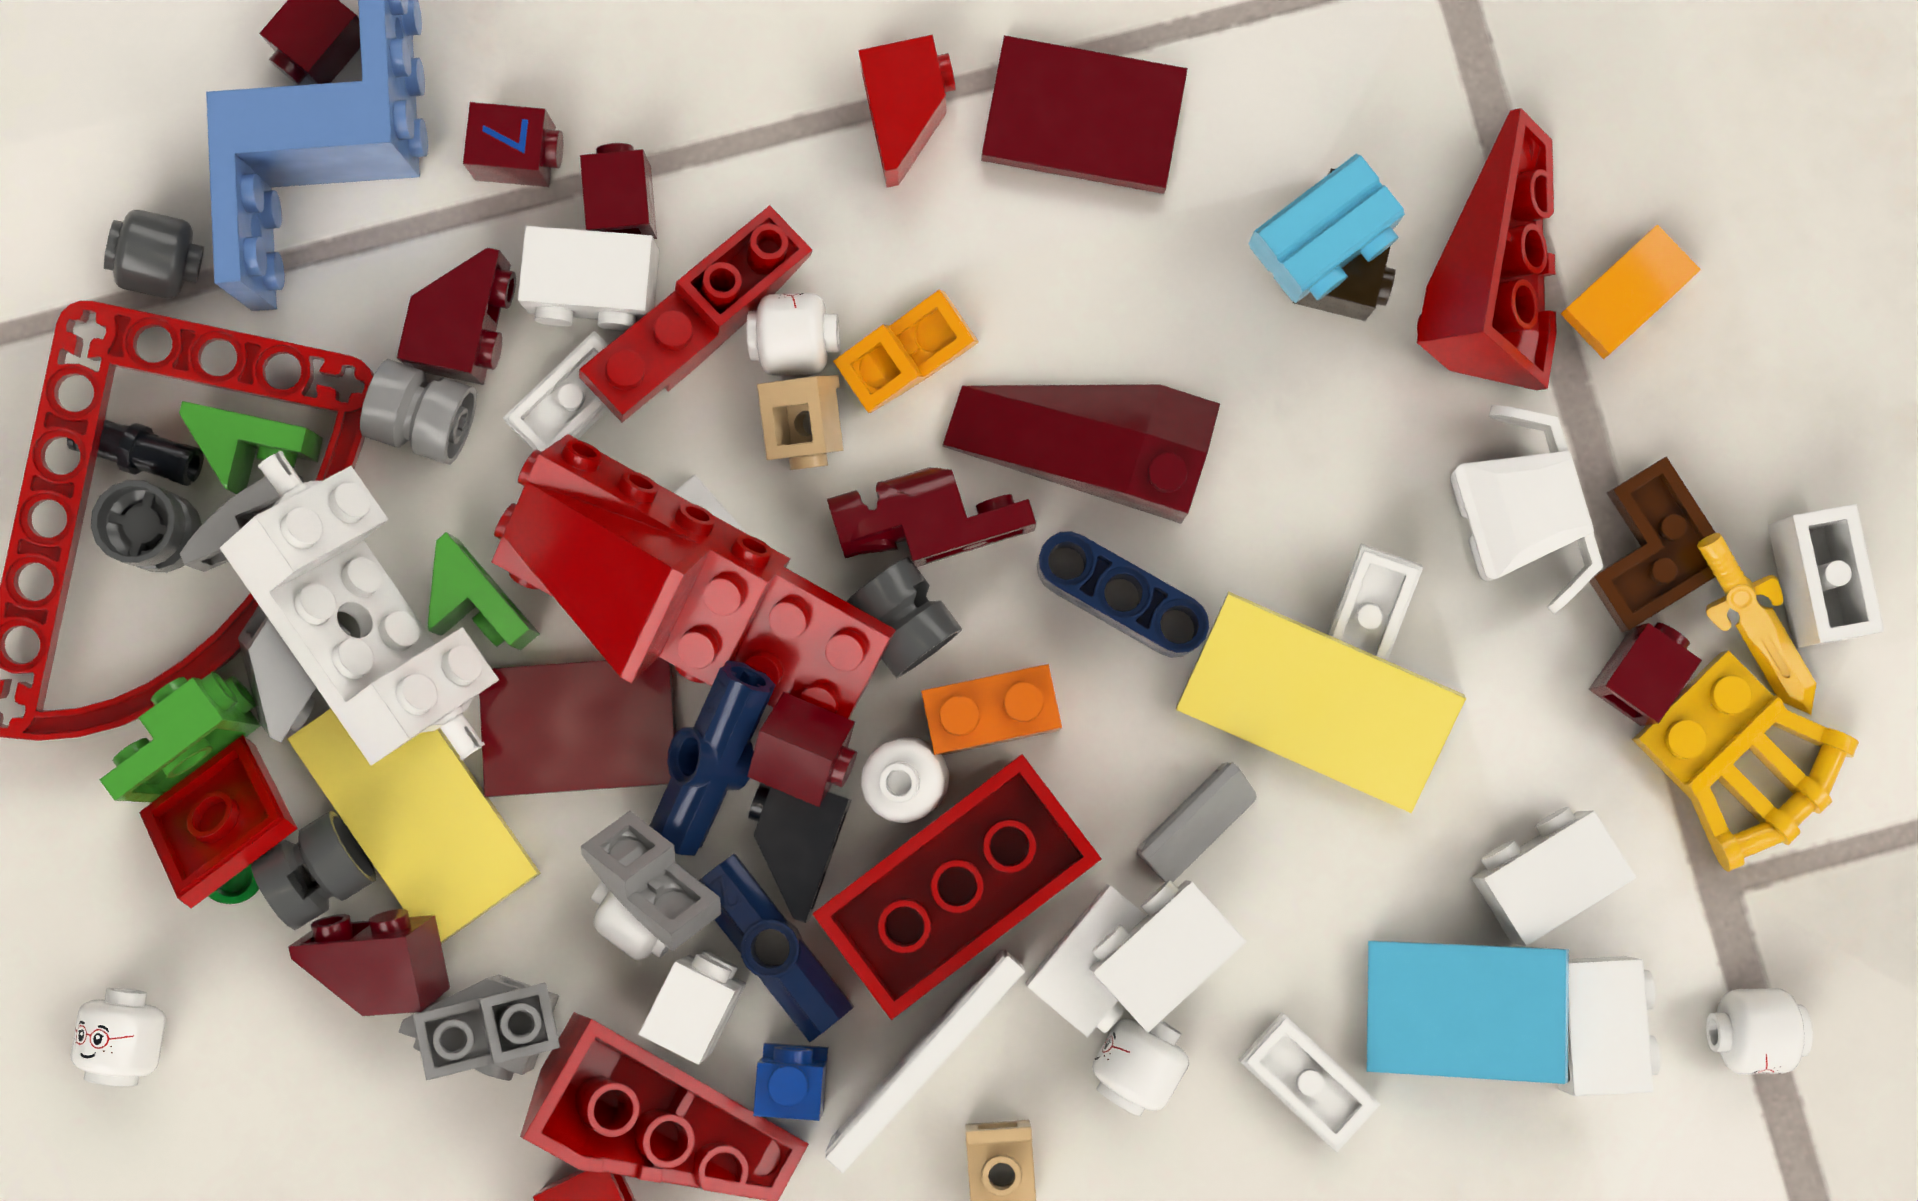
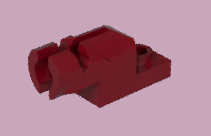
M928 467L886 481L877 482L876 494L878 501L875 510H869L868 506L862 502L857 490L827 499L845 559L859 554L898 550L897 543L906 541L912 562L916 567L1033 532L1036 527V520L1029 499L1014 503L1012 494L998 496L977 504L978 514L967 518L953 471L942 468Z

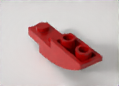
M769 205L678 279L673 293L579 369V378L623 423L662 389L665 388L669 392L747 322L748 311H757L759 302L764 296L775 294L811 256L812 249Z

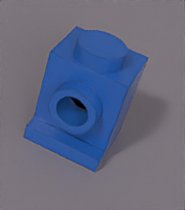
M764 1043L763 1057L757 1062L753 1116L820 1121L824 1112L829 1047Z

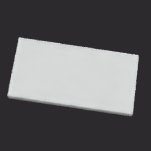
M1006 949L1004 952L1000 950L831 1137L825 1151V1158L842 1174L1025 973L1022 964Z

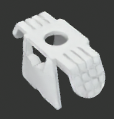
M1492 405L1489 413L1491 418L1544 431L1550 453L1460 464L1451 474L1450 481L1460 515L1469 520L1472 535L1468 541L1477 571L1482 580L1492 581L1577 540L1584 567L1547 606L1553 614H1556L1604 567L1571 453L1568 451L1558 417L1514 407Z

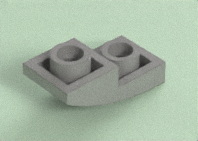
M546 983L412 1014L426 1080L560 1048Z

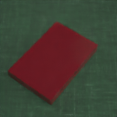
M1004 35L981 161L1165 194L1188 68Z
M658 657L632 684L622 679L606 660L491 668L499 681L479 694L482 742L485 743L482 746L485 797L668 785L671 779L667 764L668 749L672 738L676 734L671 663Z

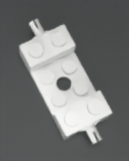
M279 451L263 460L258 465V468L267 477L280 496V499L276 501L273 507L254 516L220 547V550L369 764L372 766L420 733L435 731L439 728L459 754L461 760L484 746L485 743L481 741L462 712L467 710L473 698L495 684L499 679L463 627L435 644L367 546L364 539L384 524L388 518L353 467L349 466L323 481L303 483L285 458L283 451ZM337 612H345L356 620L360 628V638L349 636L341 629L337 620Z

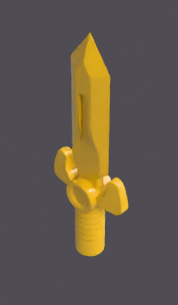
M1714 533L1703 538L1697 547L1725 593V596L1706 606L1707 616L1719 629L1728 631L1731 628V620L1727 616L1728 610L1731 608L1738 612L1739 620L1735 626L1776 696L1783 703L1811 715L1817 683L1773 608L1761 605L1756 595H1764L1769 598L1772 605H1781L1783 603V594L1778 578L1775 575H1768L1752 582L1744 575L1720 533Z

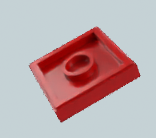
M244 735L240 736L139 812L177 898L191 909L298 829L256 745Z

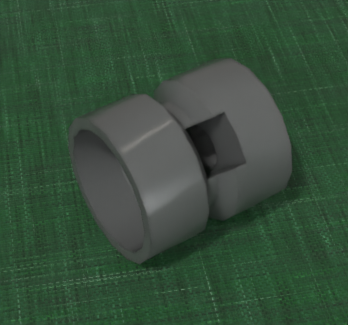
M126 480L112 485L99 496L92 510L91 530L95 542L107 556L150 572L167 573L183 567L184 563L180 552L202 525L198 511L187 499L144 480Z
M909 557L902 559L880 573L846 601L896 629L881 658L896 679L921 664L962 631L961 626L942 601H929L926 595L930 585Z
M329 811L300 829L298 843L294 844L283 840L251 863L254 879L264 898L276 915L293 930L301 928L329 910V898L335 897L341 901L346 900L376 881V873L372 862L341 817L334 811ZM304 863L306 864L312 876L315 878V881H312L306 869L303 867Z

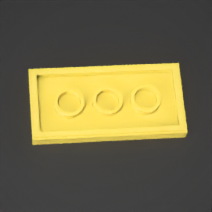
M1228 591L1176 705V710L1412 813L1466 697L1458 691Z
M331 708L287 738L402 908L408 910L409 917L435 915L441 944L541 874L491 800L485 797L484 790L464 761L460 759L459 754L440 728L435 731L420 733L372 766Z

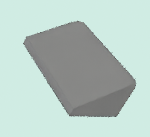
M1233 762L1221 764L1136 848L1138 850L1136 854L1165 883L1169 880L1174 882L1255 802L1256 792Z

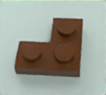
M1667 456L1607 492V495L1640 544V547L1598 572L1589 582L1622 633L1631 630L1716 577L1697 547L1703 538L1716 532Z

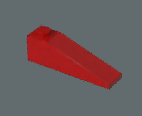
M1522 108L1510 110L1426 286L1422 313L1417 321L1418 336L1416 343L1449 371L1537 391L1548 389L1557 335L1556 312L1551 310L1545 311L1544 277L1555 275V254L1547 253V244L1543 235V219L1550 218L1554 213L1552 139Z
M575 1012L572 1014L558 1038L560 1048L550 1052L540 1070L521 1131V1138L583 1171L601 1174L602 1172L634 1177L644 1181L701 1188L704 1191L765 1201H778L809 1145L807 1142L763 1117L753 1116V1111L597 1021Z

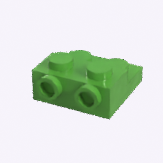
M213 671L203 679L192 677L187 681L185 677H180L171 681L152 696L151 701L154 706L138 717L153 737V740L149 742L147 738H142L125 747L112 760L116 767L99 780L114 801H155L240 736L244 735L247 737L261 726L250 711L256 706L252 695L236 677L231 676L224 681Z

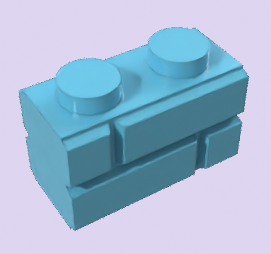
M1356 153L1253 232L1248 244L1253 253L1265 268L1273 274L1276 282L1292 301L1297 303L1310 292L1318 301L1348 277L1342 268L1350 261L1362 254L1367 262H1370L1399 238L1393 229L1398 225L1405 213L1403 207L1388 188L1380 183L1379 177L1364 158Z

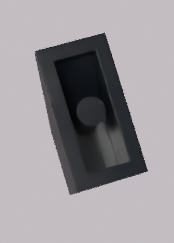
M760 783L754 796L748 819L758 822L754 837L793 919L806 923L810 921L852 800L828 792L820 807H817Z

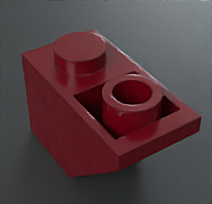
M485 248L410 297L397 353L399 361L405 365L423 370L428 374L484 385L487 369L494 370L501 355L502 334L501 332H496L501 308L508 309L511 306L516 287V274L510 271L511 264L500 250Z
M396 909L376 914L369 921L351 922L350 915L347 914L332 915L314 921L311 924L312 931L288 946L291 960L361 1016L422 1012L450 989L435 915L409 917L408 910Z

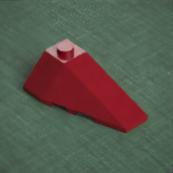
M1161 384L962 386L945 435L943 447L1181 524L1188 515L1208 454L1220 403Z

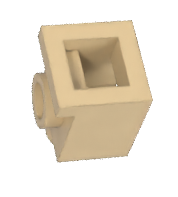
M839 375L812 376L757 384L767 460L789 458L790 470L828 466L827 453L844 451L836 388H840ZM808 412L812 435L808 434L803 427V420Z
M1030 1120L965 1124L970 1201H1036ZM998 1163L1008 1164L1014 1170L1013 1180L1005 1186L993 1184L988 1176L990 1169Z

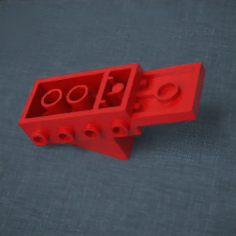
M567 434L541 452L536 449L530 454L518 476V483L524 486L517 504L512 503L505 510L495 528L494 536L500 539V543L491 562L508 571L509 576L521 586L530 589H540L554 597L622 679L632 684L660 657L673 664L677 672L684 678L696 683H706L712 686L720 667H724L726 661L741 662L759 672L766 673L776 685L769 699V706L774 708L783 692H786L845 718H851L896 629L787 569L786 567L791 558L769 547L765 542L726 523L703 507L685 500L660 486L651 478L635 472L586 442Z

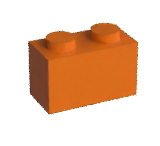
M1049 664L921 691L934 755H947L1056 732L1062 728Z

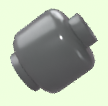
M132 210L125 216L123 222L113 220L105 250L104 269L113 271L115 283L122 289L161 298H173L181 292L184 281L197 283L204 246L192 244L193 231L187 221L144 210Z

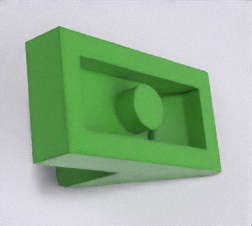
M185 401L181 403L180 416L221 484L228 491L238 494L247 488L257 449L256 459L260 461L279 451H283L285 458L292 468H295L297 458L318 462L323 438L308 428Z
M445 532L436 540L428 616L429 632L440 636L445 634L477 607L480 612L472 620L496 647L506 641L509 646L522 650L540 633L463 543Z

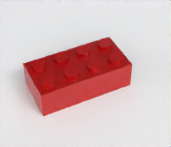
M1021 754L813 912L812 915L888 1017L893 1020L1093 867L1102 858L1024 755Z

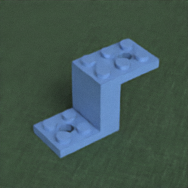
M358 0L362 81L206 92L214 283L251 311L277 309L276 290H282L285 282L284 265L279 252H274L273 229L281 227L282 210L278 193L272 190V188L420 177L419 157H426L428 154V136L425 122L422 118L417 119L416 96H423L425 93L423 65L419 57L414 58L413 36L421 35L422 17L418 0Z

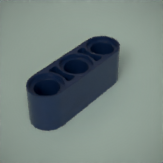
M1072 531L1059 532L1051 536L1043 544L1037 561L1038 576L1042 584L1056 595L1154 651L1171 658L1183 657L1193 652L1206 639L1209 630L1208 615L1204 607L1194 598L1081 534ZM1059 548L1073 549L1081 555L1084 561V570L1080 576L1074 579L1064 580L1058 578L1049 567V556ZM1115 579L1130 581L1138 591L1139 601L1137 607L1124 612L1113 609L1105 599V586ZM1178 610L1187 614L1194 626L1192 639L1186 643L1176 644L1164 637L1160 624L1164 613Z

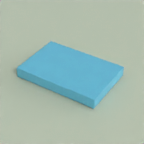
M1368 941L1367 1072L1556 1084L1568 1083L1569 949Z

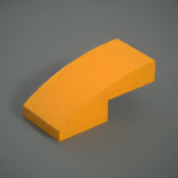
M1657 224L1560 314L1605 359L1701 269Z
M939 289L891 325H881L833 360V362L866 411L872 413L948 365L978 344L979 341L945 291Z

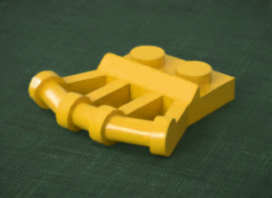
M1729 650L1720 652L1679 693L1659 724L1646 725L1632 739L1691 799L1712 850L1722 868L1727 872L1745 864L1744 858L1779 843L1789 845L1801 833L1798 826L1812 812L1820 814L1832 803L1830 792L1845 757L1852 758L1859 744L1858 740L1843 732L1824 727L1787 710L1782 700L1778 696H1773ZM1772 725L1820 747L1808 776L1764 734ZM1748 749L1793 793L1779 809L1774 807L1733 765ZM1718 780L1760 824L1732 834L1727 827L1710 786Z

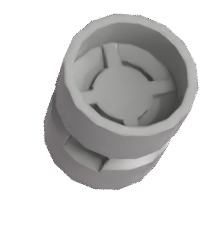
M387 359L381 363L368 387L360 417L361 434L364 437L398 448L407 441H410L413 453L451 465L461 452L473 422L477 401L476 388L441 377L438 381L433 380L428 383L425 371Z

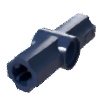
M726 661L724 667H720L694 727L681 728L671 740L667 759L671 779L649 826L674 845L675 853L678 855H696L698 849L703 846L727 791L740 790L750 779L747 776L754 753L751 739L776 685L766 673L759 672L745 663Z
M735 853L699 880L720 897L721 915L714 920L740 952L746 968L761 979L809 1042L825 1032L855 1007L802 940L798 928L784 917ZM774 929L786 936L790 952L784 963L772 966L765 964L759 959L755 943L757 937L764 930Z

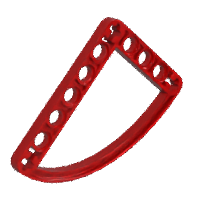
M80 300L68 305L61 312L55 327L0 585V668L12 674L34 673V679L32 684L28 682L17 683L15 702L25 706L24 716L12 718L8 726L3 724L4 717L3 713L0 712V737L35 741L78 738L121 727L138 720V717L154 706L151 701L152 696L166 684L180 677H185L187 681L192 677L203 679L212 671L216 673L241 651L238 637L259 605L250 593L213 635L181 662L144 685L113 699L80 708L43 710L116 367L338 413L333 433L315 480L323 481L349 466L355 469L364 444L365 437L362 436L360 431V417L363 402L374 373L362 360L341 353L96 301ZM90 314H96V323L106 328V334L103 339L94 338L91 340L87 358L93 361L101 360L98 372L81 364H65L68 352L81 358L84 344L83 338L73 334V328L75 323H87ZM151 327L166 329L172 338L170 354L159 362H147L140 357L137 351L139 335L145 329ZM216 340L231 343L237 353V362L234 369L223 376L208 374L201 363V355L204 348ZM279 354L294 356L301 366L299 381L288 389L272 387L265 376V368L268 361ZM313 360L325 361L319 372L336 378L343 377L346 368L355 369V378L364 383L362 394L351 393L348 402H340L337 390L332 387L316 384L317 397L305 396L314 380ZM74 375L85 376L94 388V397L91 404L78 412L66 410L59 400V388L62 382ZM59 438L72 439L80 450L78 466L67 474L54 473L45 461V452L48 446ZM47 500L58 502L64 507L67 514V524L64 530L59 535L51 538L41 536L32 524L34 509L40 503ZM33 563L45 565L51 571L54 578V586L51 592L45 598L38 601L27 598L21 593L18 586L21 571ZM19 626L31 628L40 640L38 655L28 663L13 661L5 649L7 635ZM12 679L0 680V699L7 698Z

